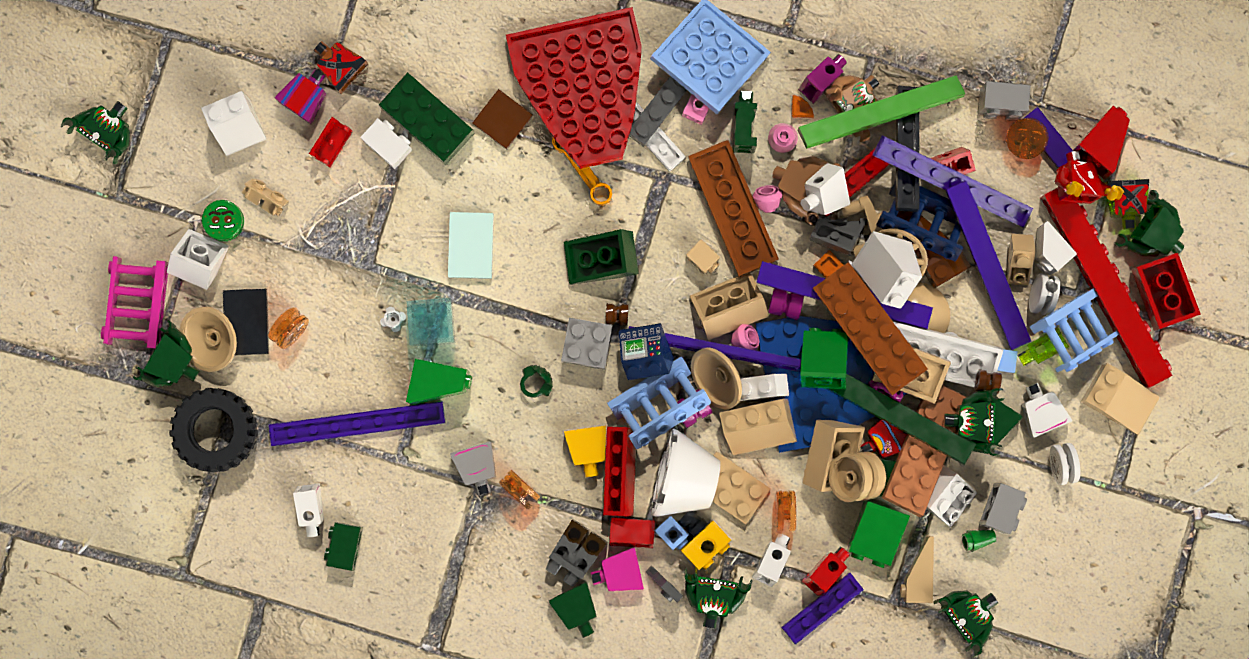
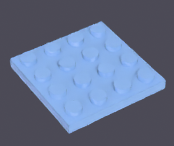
M701 0L651 55L650 60L714 113L718 114L771 52L710 1Z

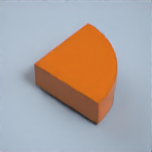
M793 95L792 118H814L813 109L809 103L802 97Z

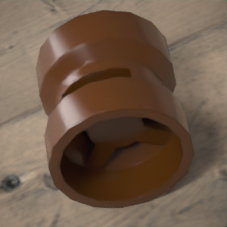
M607 303L606 324L613 325L614 323H619L621 326H628V304L615 306L614 304ZM617 310H619V320L617 319Z
M979 369L975 379V391H991L994 388H1001L1002 374L998 372L991 374L986 370Z

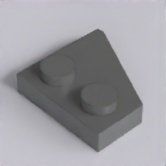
M847 218L837 220L819 219L811 234L810 241L851 256L864 230L867 219L860 218V221H847Z
M652 565L646 570V573L663 589L661 594L669 602L673 599L678 602L683 597Z

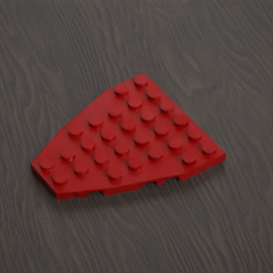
M633 7L506 34L515 79L549 133L575 164L582 169L623 160L635 116L642 45Z

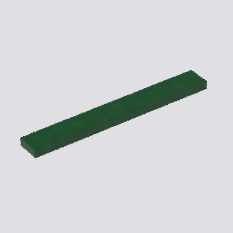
M846 374V389L825 388L962 465L966 464L976 446Z

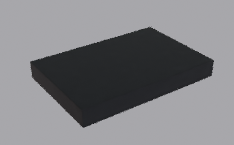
M267 289L223 290V314L231 322L236 334L237 346L234 356L269 354Z

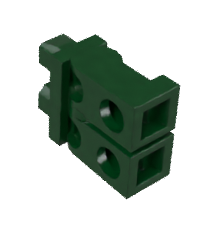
M740 91L739 101L735 102L733 116H736L733 137L734 153L754 154L757 147V137H751V129L757 111V103H753V92Z

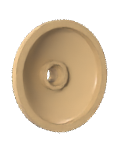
M919 282L907 300L933 307L928 329L945 333L950 323V308L946 298L933 286Z
M205 306L195 308L185 315L180 324L179 331L186 336L192 347L191 355H193L190 363L196 368L207 372H214L225 368L234 358L237 346L236 334L229 319L219 310Z
M702 348L697 351L691 360V373L697 389H704L711 401L710 404L719 409L727 410L736 406L741 399L742 383L735 365L725 354L716 349Z

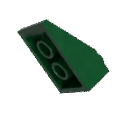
M619 229L564 242L570 285L639 274L633 231Z

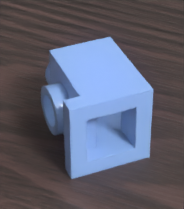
M671 515L655 529V532L672 550L675 548L680 550L688 542L686 537L689 534ZM671 530L677 532V537L674 539L669 537Z

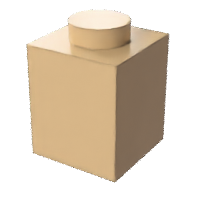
M702 239L686 254V258L704 275L707 272L711 274L720 265L717 262L720 257Z

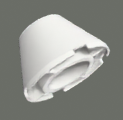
M672 429L667 439L668 447L666 451H663L652 502L656 503L655 508H652V516L656 517L710 508L720 473V460L678 430Z

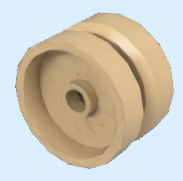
M869 451L840 454L830 466L829 482L833 493L839 500L844 502L871 500L881 495L885 488L886 472L880 458Z

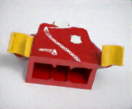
M1078 151L1066 154L1067 163L1057 169L1054 181L1058 186L1059 201L1091 204L1103 196H1107V199L1111 201L1115 199L1120 200L1124 190L1119 186L1113 185L1111 187L1102 182L1093 163L1081 162Z

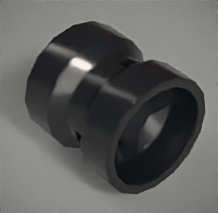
M696 510L688 511L677 522L681 527L688 529V534L693 538L708 524L704 518H700L697 515Z

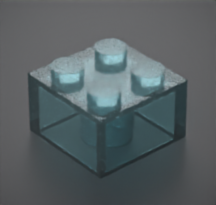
M451 298L406 301L410 346L455 343L453 302Z

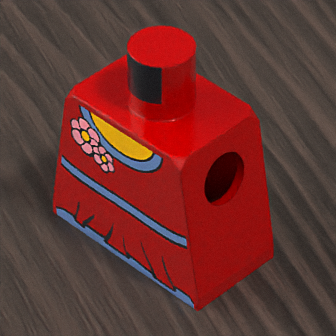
M880 419L866 431L870 440L863 443L860 448L862 452L869 451L874 453L877 451L880 458H885L900 452L907 433Z

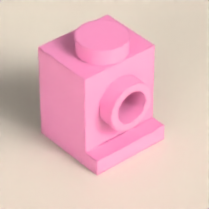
M692 94L682 116L702 125L709 108L705 104L701 108H697L695 102L700 100Z

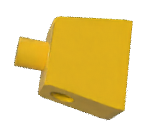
M606 426L564 431L574 466L583 465L585 477L598 476L596 463L605 462Z

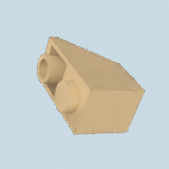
M1011 234L1007 261L1008 284L1029 285L1035 256L1033 235Z

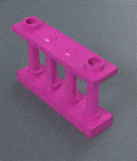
M113 256V260L108 265V273L111 274L106 322L105 326H102L101 339H104L103 343L107 345H112L113 338L144 341L147 344V348L156 349L162 335L160 328L163 326L169 263L157 260L156 265H153V267L121 264V258ZM120 273L152 276L154 278V287L145 289L119 286ZM118 295L147 297L152 300L151 309L146 311L116 308ZM115 316L147 319V322H150L149 331L115 330Z

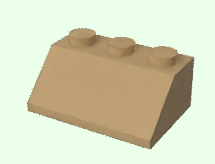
M750 272L690 295L708 340L736 330L742 324L748 325L769 316L764 298Z
M788 399L775 400L719 413L723 433L733 455L797 442Z
M816 420L802 483L821 492L832 491L829 482V471L832 462L840 454L859 453L865 428L834 420Z

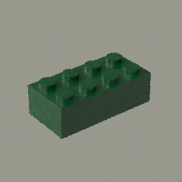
M408 72L379 104L386 114L444 165H447L475 134L469 125Z

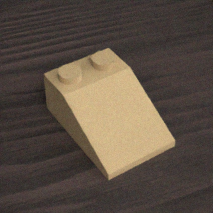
M1105 363L1101 365L1081 403L1134 434L1139 435L1160 397L1126 373Z

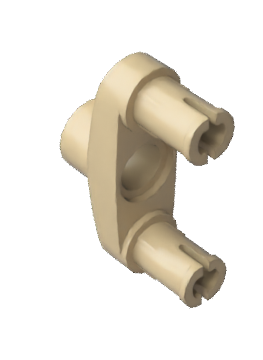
M868 195L859 197V200L850 202V205L841 208L844 217L862 212L866 214L871 233L883 230L876 226L882 212L876 213ZM864 244L855 246L853 250L855 258Z

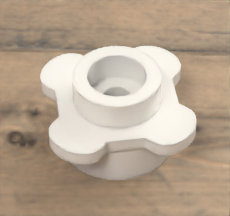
M388 307L380 323L383 327L388 326L393 332H398L402 321L406 319V315L404 312L399 313L395 311L394 307Z

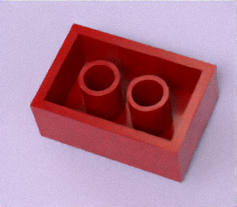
M1178 253L1131 269L1154 331L1201 315Z

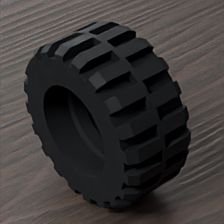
M205 388V390L192 392L191 396H186L182 400L183 403L180 406L177 405L174 410L176 414L174 417H171L170 424H172V430H169V435L173 439L171 443L173 449L177 450L178 457L187 462V465L200 471L224 472L230 468L237 467L242 460L248 458V453L251 449H254L256 444L254 440L258 434L255 426L257 420L252 414V408L245 403L246 401L242 397L224 389ZM214 409L221 410L233 422V437L225 448L218 451H209L197 443L194 435L195 423L202 413Z

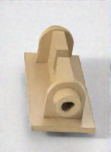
M251 179L244 184L246 186L242 191V194L245 195L244 197L256 205H259L261 199L264 200L261 208L273 216H280L283 211L282 207L289 203L283 194L270 190L261 180Z

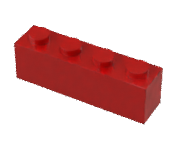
M607 427L603 515L634 516L636 448L628 437L633 433L630 427Z

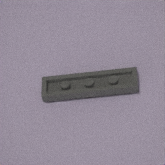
M670 76L634 122L629 137L644 147L687 92V89Z

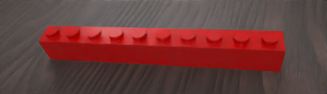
M1058 188L1044 194L1040 198L1060 235L1077 253L1073 259L1090 290L1094 288L1098 295L1095 299L1113 332H1118L1119 335L1116 337L1142 385L1146 388H1151L1173 376L1170 372L1172 367L1169 361L1163 359L1160 353L1162 349L1157 340H1153L1149 333L1151 332L1150 326L1145 320L1142 321L1139 315V306L1130 299L1128 286L1119 279L1117 266L1115 263H1111L1107 257L1109 252L1103 243L1100 244L1096 237L1098 232L1095 226L1089 224L1086 218L1088 214L1083 205L1075 202L1059 201Z

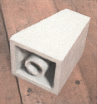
M243 91L201 108L211 132L226 156L267 139L251 100Z
M875 231L871 233L852 263L882 304L900 309L922 278L912 242Z

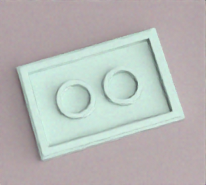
M450 212L448 278L492 279L493 213Z

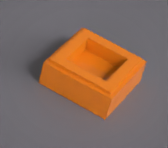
M828 250L813 266L827 278L841 268L843 263Z

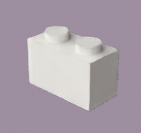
M377 118L360 138L395 169L412 151L409 146L411 142L402 134L397 136L393 132L395 128L386 119L382 122Z
M787 374L741 378L742 395L740 401L789 396Z

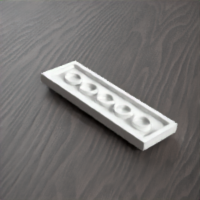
M892 320L911 347L951 361L944 380L975 387V379L979 369L986 370L991 374L998 370L1004 351L1000 347Z

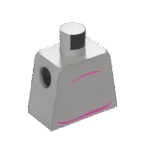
M491 441L450 453L466 486L475 483L478 496L491 492L487 479L496 477Z

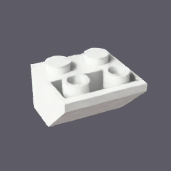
M943 465L926 509L951 528L967 505L971 503L977 492L957 473Z

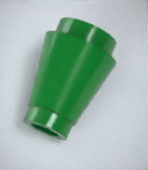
M993 529L967 530L966 533L962 534V544L966 551L974 552L996 542V534Z

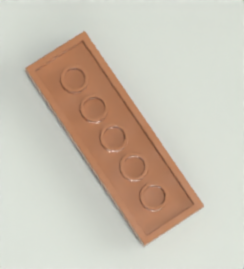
M942 385L936 402L932 403L921 398L916 412L944 427V414H956L957 406L961 405L966 397ZM944 427L956 434V427ZM907 434L882 498L918 517L924 516L947 456Z

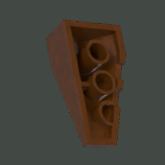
M899 211L897 217L909 222L912 212ZM921 215L917 226L929 231L931 223ZM938 230L937 235L949 240L947 236ZM917 248L914 250L916 258L922 259L921 252ZM926 250L928 265L924 274L934 288L971 267L963 252H961L957 261H952L930 250Z

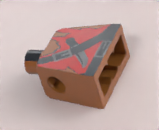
M321 41L314 49V52L321 57L317 66L340 94L347 89L368 65L363 57L338 42L329 48Z

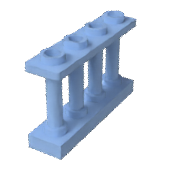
M1094 288L1079 295L1030 326L1034 334L1041 330L1047 333L1061 357L1063 364L1055 368L1056 372L1064 369L1066 372L1078 367V364L1090 359V356L1099 353L1103 348L1113 344V338L1119 335L1117 331L1107 335L1090 306L1092 305L1091 300L1098 296ZM1080 310H1083L1099 337L1098 341L1095 342L1079 315ZM1070 317L1087 345V348L1084 350L1066 321ZM1057 325L1061 328L1076 354L1072 358L1054 329Z
M682 357L673 361L669 374L648 377L607 403L616 419L619 420L624 417L632 429L633 433L628 437L636 449L646 446L653 439L665 434L669 429L684 422L688 417L703 410L711 403L705 390L701 389L697 392L688 380L687 376L691 375V372ZM680 382L689 395V398L679 404L668 389ZM661 393L671 409L659 416L649 400ZM641 405L652 420L643 427L639 426L631 413Z

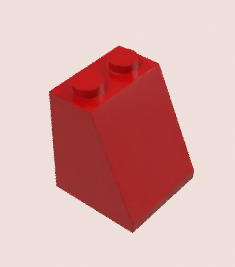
M1114 105L1073 149V151L1079 152L1080 159L1083 162L1093 163L1097 174L1104 180L1116 170L1130 119L1127 117L1128 114L1122 108H1116Z

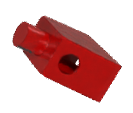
M839 547L834 554L832 552L826 554L806 575L802 582L817 596L826 593L847 568L844 561L850 554L843 547ZM828 564L832 567V571L829 570Z

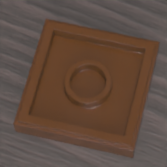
M498 89L472 124L507 150L531 120L533 114Z

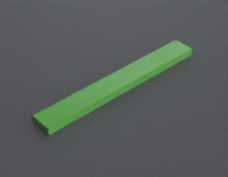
M952 76L800 126L797 131L806 149L962 98L965 96V91L957 76Z

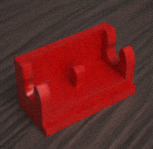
M331 117L309 154L331 168L353 131L334 117Z
M611 518L609 546L653 549L655 521Z

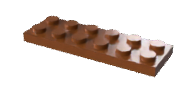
M729 140L688 156L738 277L759 269L762 261L767 263L778 261L777 253Z
M849 262L813 287L815 293L891 395L897 393L928 370Z

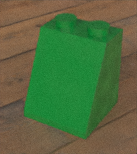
M809 328V331L804 330L801 387L846 389L848 336L844 330L831 329V332L822 331L820 328Z
M415 359L406 402L415 405L464 394L466 389L471 388L473 376L469 375L470 371L467 369Z
M863 501L847 551L851 552L850 557L863 561L864 557L872 559L871 564L884 568L885 564L891 566L910 515L869 501Z

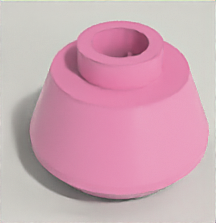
M780 123L770 130L768 141L775 151L786 153L796 146L798 135L791 125Z
M762 186L753 193V199L757 207L765 213L774 212L780 205L782 191L776 186Z
M742 324L732 334L731 344L735 347L756 351L759 346L758 333L752 326Z

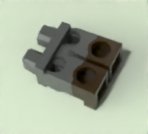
M574 519L571 520L550 554L549 558L551 559L546 567V570L553 575L557 574L561 566L569 570L563 581L571 587L580 578L584 577L608 543V541L591 531L581 548H577L589 529Z

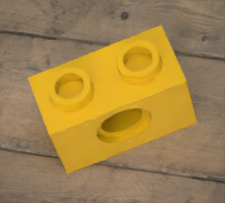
M712 520L681 551L698 570L702 567L706 570L714 562L712 558L718 552L722 555L730 547L728 543L731 539ZM706 540L711 541L714 546L710 553H704L701 549V544Z

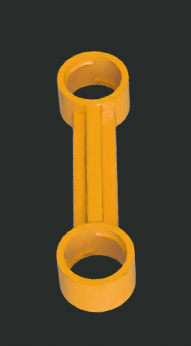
M552 138L554 149L559 153H564L590 189L593 203L599 206L607 205L612 199L610 186L606 183H601L590 167L580 169L563 149L556 147L555 139ZM600 186L607 188L609 192V198L602 202L597 201L593 196L595 189Z

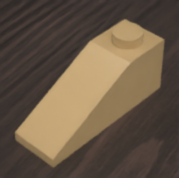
M926 536L904 579V584L900 585V597L904 598L906 603H933L934 536Z

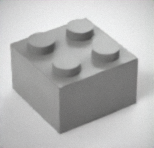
M986 81L980 88L978 114L984 115L983 118L997 119V116L1005 117L1007 121H1018V118H1022L1029 111L1031 85Z
M569 318L561 361L563 363L605 370L612 325Z
M994 483L979 525L1003 534L1015 532L1019 524V519L1017 518L1019 510L1023 511L1027 502V498H1025L1026 492L1002 483Z

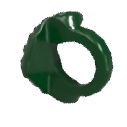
M530 365L522 370L523 377L520 381V388L523 394L531 398L541 395L549 396L553 388L551 374L540 365ZM538 373L545 380V383L537 393H530L525 388V381L528 377Z

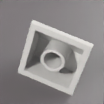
M1047 221L1037 228L1035 260L1038 262L1036 264L1037 267L1044 274L1048 273L1051 275L1060 270L1077 253Z
M188 229L170 254L167 273L207 290L218 273L228 250V245Z

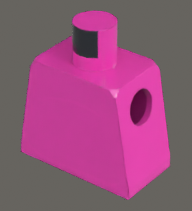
M635 547L602 560L603 569L591 572L593 585L606 582L608 591L644 589Z

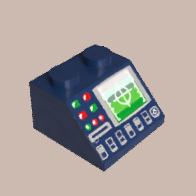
M661 323L619 330L621 363L628 380L670 373L674 358Z

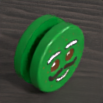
M216 200L210 203L202 214V226L205 232L215 240L231 241L238 237L244 228L245 220L241 209L228 200Z

